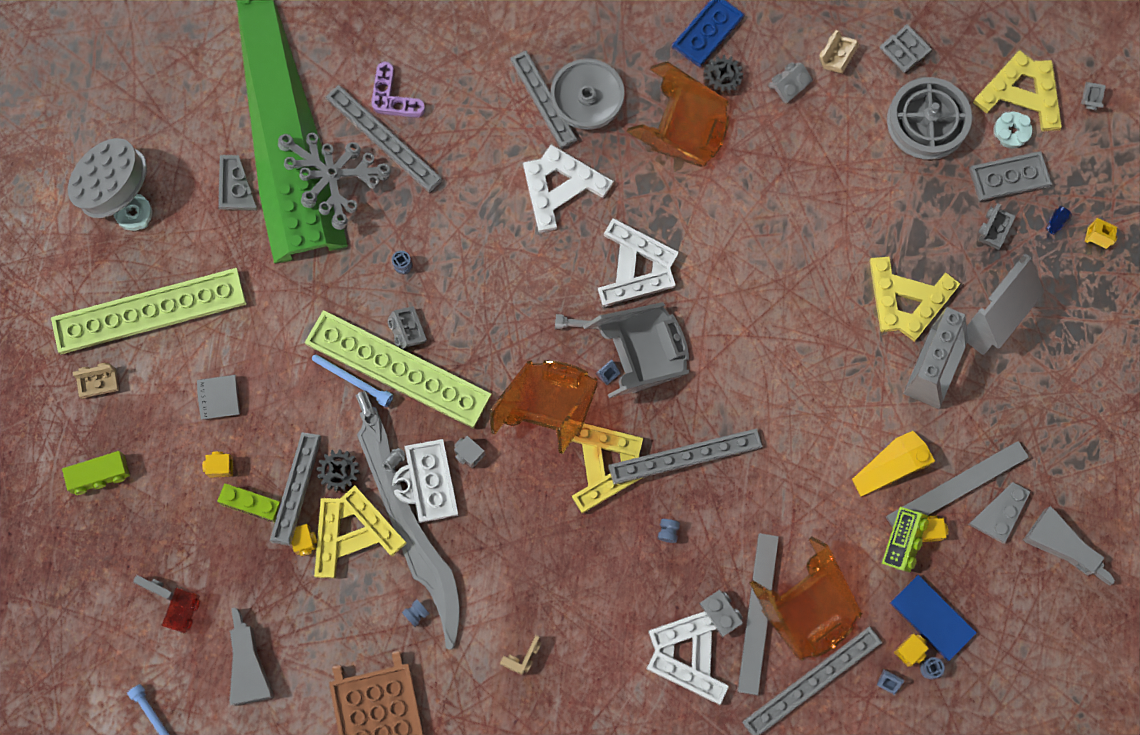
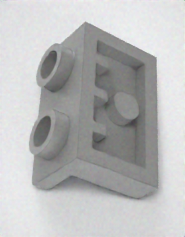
M414 306L394 310L388 317V326L392 329L395 344L400 349L405 351L407 347L423 344L427 341Z

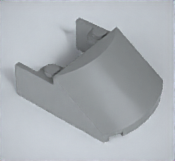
M1027 254L1023 255L989 297L991 301L989 306L985 310L980 308L967 325V343L982 355L992 345L1000 349L1044 294L1042 284L1030 256Z
M663 302L600 315L583 325L584 329L598 327L604 338L613 339L625 374L619 378L620 388L608 394L609 398L628 393L633 394L689 373V369L687 370L689 353L684 334L674 315H670L664 308L666 305Z

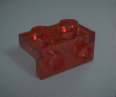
M176 588L161 626L186 634L187 630L189 631L192 627L193 619L191 618L193 613L200 606V596Z

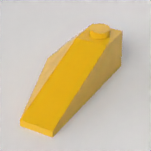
M911 431L894 439L852 481L860 497L931 466L935 460L926 443L914 431Z

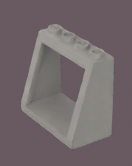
M946 307L931 326L903 394L937 409L941 407L968 342L965 314Z

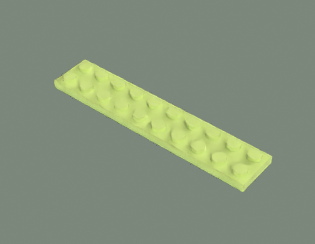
M234 268L51 317L57 350L61 355L246 305L238 269Z
M324 310L305 341L307 346L473 429L492 396L491 393Z

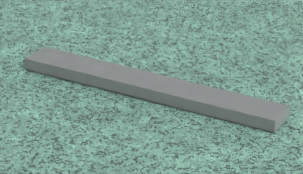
M336 86L326 96L327 101L426 191L430 193L442 182V178L341 86Z
M752 429L610 464L608 467L613 485L760 449L763 446L758 430Z
M1019 441L906 504L903 508L930 515L1029 457ZM899 509L886 516L892 528Z
M758 534L737 690L739 693L758 695L779 536Z
M869 626L742 721V723L751 735L762 734L882 643Z

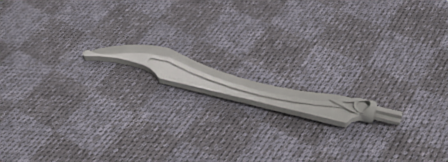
M359 392L356 398L362 410L360 416L363 424L357 434L393 528L407 542L402 547V551L413 579L421 582L430 592L441 618L446 648L453 649L459 625V597L452 570L426 537L409 504L400 501L395 496L394 490L403 491L400 482L397 485H392L396 470L394 468L391 472H387L382 467V463L391 455L386 431L376 407H372L367 392Z

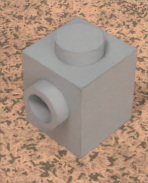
M466 436L464 439L460 438L455 444V458L462 465L466 463L473 469L485 456V451L469 436Z

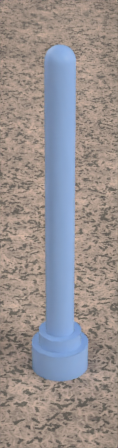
M319 355L312 356V360L315 363L376 397V400L379 401L378 403L386 408L393 399L392 393L375 389Z
M142 684L127 692L131 700L139 703L158 734L169 735L146 700V694L144 693L146 690Z

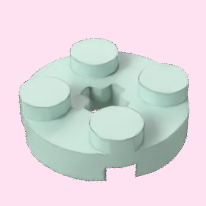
M1005 112L994 125V135L1001 141L1000 144L1004 147L1019 148L1032 135L1031 120L1028 116L1018 112ZM1015 127L1017 131L1013 134L1009 128Z
M136 194L128 205L113 215L122 228L136 231L145 229L152 218V207L145 197ZM133 208H135L137 213L134 216H131V214H129L128 212L132 211Z

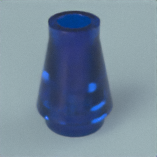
M1060 206L1058 209H1055L1045 229L1050 234L1055 235L1071 220L1072 213L1065 207Z

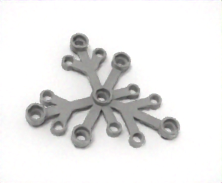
M309 133L307 135L306 142L309 144L310 153L295 144L290 135H281L278 139L279 149L283 151L292 150L304 159L295 160L293 157H287L284 161V167L288 170L302 168L299 177L304 181L322 178L311 191H306L302 194L301 204L306 208L314 207L317 195L329 183L331 196L326 202L320 203L319 212L327 215L332 206L334 207L335 215L332 218V226L335 229H344L348 222L347 216L342 212V206L348 213H354L357 209V203L354 200L348 201L339 195L337 181L340 177L357 176L367 183L368 187L376 188L379 179L386 180L390 176L391 169L385 163L379 164L377 167L367 168L374 162V155L371 153H365L362 162L356 168L341 169L349 159L359 157L361 148L356 142L347 144L345 153L335 164H333L332 158L333 146L329 143L324 144L321 150L325 158L324 164L319 159L317 134ZM305 167H316L319 170L311 171Z

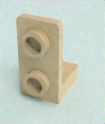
M535 636L522 665L519 664L520 660L511 655L508 658L503 656L500 664L523 675L524 671L528 673L533 661H530L533 653L537 654L542 644L539 642L540 637Z

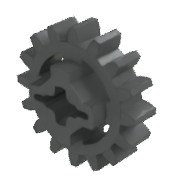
M717 55L715 61L710 59L709 64L705 65V71L703 72L705 77L704 83H709L707 88L713 87L714 93L720 90L721 95H723L724 91L730 94L731 89L736 91L737 85H741V79L743 78V73H741L742 66L737 67L738 60L732 62L733 57L726 59L725 55H723L722 59Z
M339 449L338 454H335L331 450L330 456L324 454L325 461L319 460L322 467H317V471L321 472L317 477L323 479L321 484L323 486L327 485L329 491L334 487L335 492H338L339 488H342L345 492L347 485L352 488L351 482L358 481L355 475L360 474V471L355 468L359 467V463L354 462L356 460L354 455L349 458L350 453L348 451L343 454L342 450ZM329 465V472L326 473V468ZM334 465H335L337 468L341 469V471H342L341 473H342L344 476H341V474H338V473L335 471ZM350 466H351V473H350V476L348 477V476H347L348 470L350 469ZM336 480H342V481H343V482H341V483H334V481H336Z

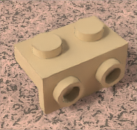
M835 30L833 35L830 36L826 47L820 53L819 59L823 69L843 73L859 46L858 40L842 37L840 31Z
M101 363L97 365L98 367H82L78 371L73 372V376L77 379L79 397L83 399L119 391L116 368L109 363Z

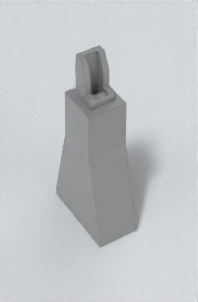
M1052 507L1044 509L1023 541L1068 561L1087 576L1094 574L1106 584L1112 585L1115 580L1103 568L1104 563L1102 560L1104 557L1086 545Z
M234 607L232 608L234 630H230L233 650L230 705L237 706L274 698V693L257 653L254 629L243 623L241 613Z

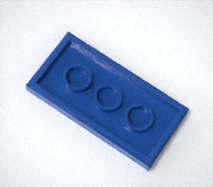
M710 0L675 40L671 48L701 68L743 19L744 13L725 0Z
M919 575L890 602L947 661H950L976 634Z

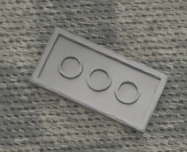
M1041 151L969 167L979 202L1044 189L1052 185Z

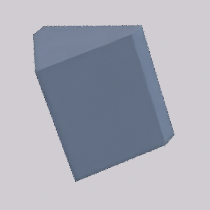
M610 360L595 374L605 385H608L621 373L614 361Z
M883 669L877 686L895 695L904 680Z

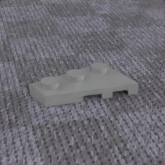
M220 155L218 206L220 210H257L239 155Z
M1012 482L968 525L1004 544L1030 491Z

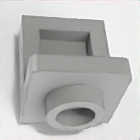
M1086 82L1081 104L1086 105V109L1097 110V107H1103L1102 100L1106 85Z

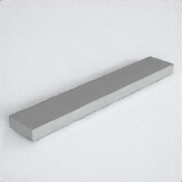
M524 51L511 57V63L560 149L576 143L577 138L569 124L565 123L556 114L551 102V93L528 52Z
M301 433L270 538L271 543L291 546L321 442L320 435Z

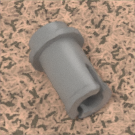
M400 448L393 449L391 455L382 463L383 469L391 472L399 462H403L405 459L404 451Z

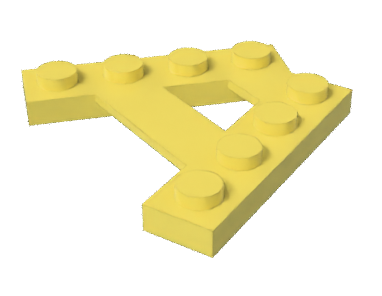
M1019 50L973 101L985 113H988L999 100L1039 112L1041 131L1061 129L1052 60L1033 61ZM1022 75L1034 78L1036 93L1014 87L1013 85Z
M878 257L869 260L880 332L899 330L914 342L960 285L958 281L946 272L937 284L932 286L893 275L890 257ZM896 295L921 303L912 314L899 311Z
M572 420L567 421L563 440L580 443L583 447L588 487L572 495V499L581 513L586 512L642 479L639 478L613 485L611 474L605 476L601 449L620 453L621 462L638 458L643 438Z
M353 486L340 499L321 498L314 577L336 578L337 558L371 545L380 543L393 557L407 544L356 486ZM354 514L365 526L339 537L340 519Z

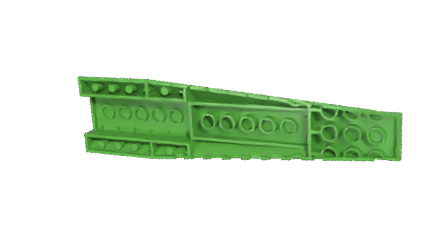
M236 0L259 195L274 264L293 260L292 254L328 246L329 251L348 247L344 229L338 230L332 226V218L335 215L334 207L332 206L327 215L319 212L320 203L326 202L331 196L329 183L317 195L314 207H304L301 204L302 194L306 191H311L322 178L309 179L307 181L301 180L299 174L302 168L288 170L284 167V161L287 157H293L295 160L304 159L292 150L283 151L278 147L279 137L283 134H288L293 138L295 144L310 153L309 144L306 142L307 135L315 133L318 136L277 6L274 0ZM318 136L317 148L319 159L325 164V158L321 152L322 145ZM305 167L311 171L319 170L316 167Z

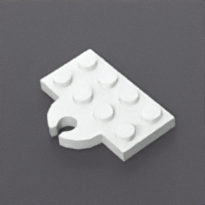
M443 439L405 446L408 465L401 467L395 473L392 485H397V483L404 481L407 483L408 488L405 491L394 490L395 496L404 503L416 504L419 523L458 516Z

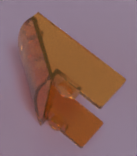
M668 61L651 66L650 70L663 78L661 91L669 98L660 125L656 129L641 124L627 128L626 132L650 146L651 151L699 167L707 165V162L714 158L720 150L729 124V116H727L728 100Z
M532 360L527 361L489 411L491 434L495 435L503 424L516 426L522 421L556 430L558 452L563 454L574 437L580 436L598 386V379L596 377L594 379L591 378L586 370L568 363L543 360V363L532 364Z
M812 536L809 538V541L816 554L807 562L809 575L780 597L777 592L768 590L754 580L749 582L763 608L761 611L799 660H805L804 658L811 656L818 657L832 650L854 629L852 625L857 617L861 618L862 612L829 545Z

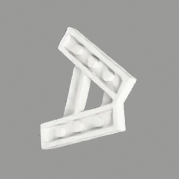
M553 145L549 146L541 159L523 162L539 233L556 230L557 225L553 210L583 190L588 189L604 198L613 185L612 180ZM554 170L569 178V180L551 192L548 191L545 176Z
M612 218L604 232V237L620 244L616 283L598 288L602 306L607 307L675 288L676 285L671 267L679 252ZM636 254L653 261L652 273L634 278Z
M705 611L648 631L655 652L647 670L719 705L729 687L710 677L711 634L713 630H716V627ZM693 638L692 666L689 667L673 659L674 644Z

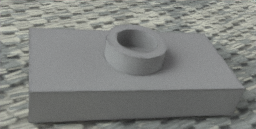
M138 575L134 579L135 584L170 601L174 600L176 594L162 588L164 584L155 579L150 582Z

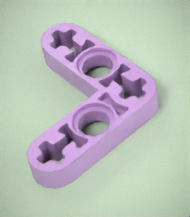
M380 63L376 70L372 96L373 110L378 114L421 117L425 112L424 103L421 100L391 96L394 70L390 63ZM385 68L388 69V71L386 72V79L383 78L384 76L382 72L385 70ZM381 84L388 86L384 92L379 91L378 87ZM380 97H382L383 105H381V108H378L377 104L380 103ZM396 103L403 104L401 110H395L393 106ZM416 105H419V109L417 111H414L413 108H415Z

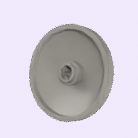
M580 59L567 64L557 73L551 86V102L556 114L565 123L579 129H596L607 125L619 114L624 101V86L618 73L608 64L595 59Z

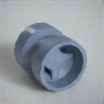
M397 251L393 254L392 263L395 271L399 274L410 272L412 269L410 255L405 251Z
M661 519L660 526L662 529L658 533L657 539L664 542L677 543L678 536L676 532L680 528V522Z
M417 599L412 603V607L406 608L402 612L414 627L419 624L421 618H426L430 614Z
M935 657L926 659L920 666L921 674L927 679H935L942 676L945 669L943 662Z

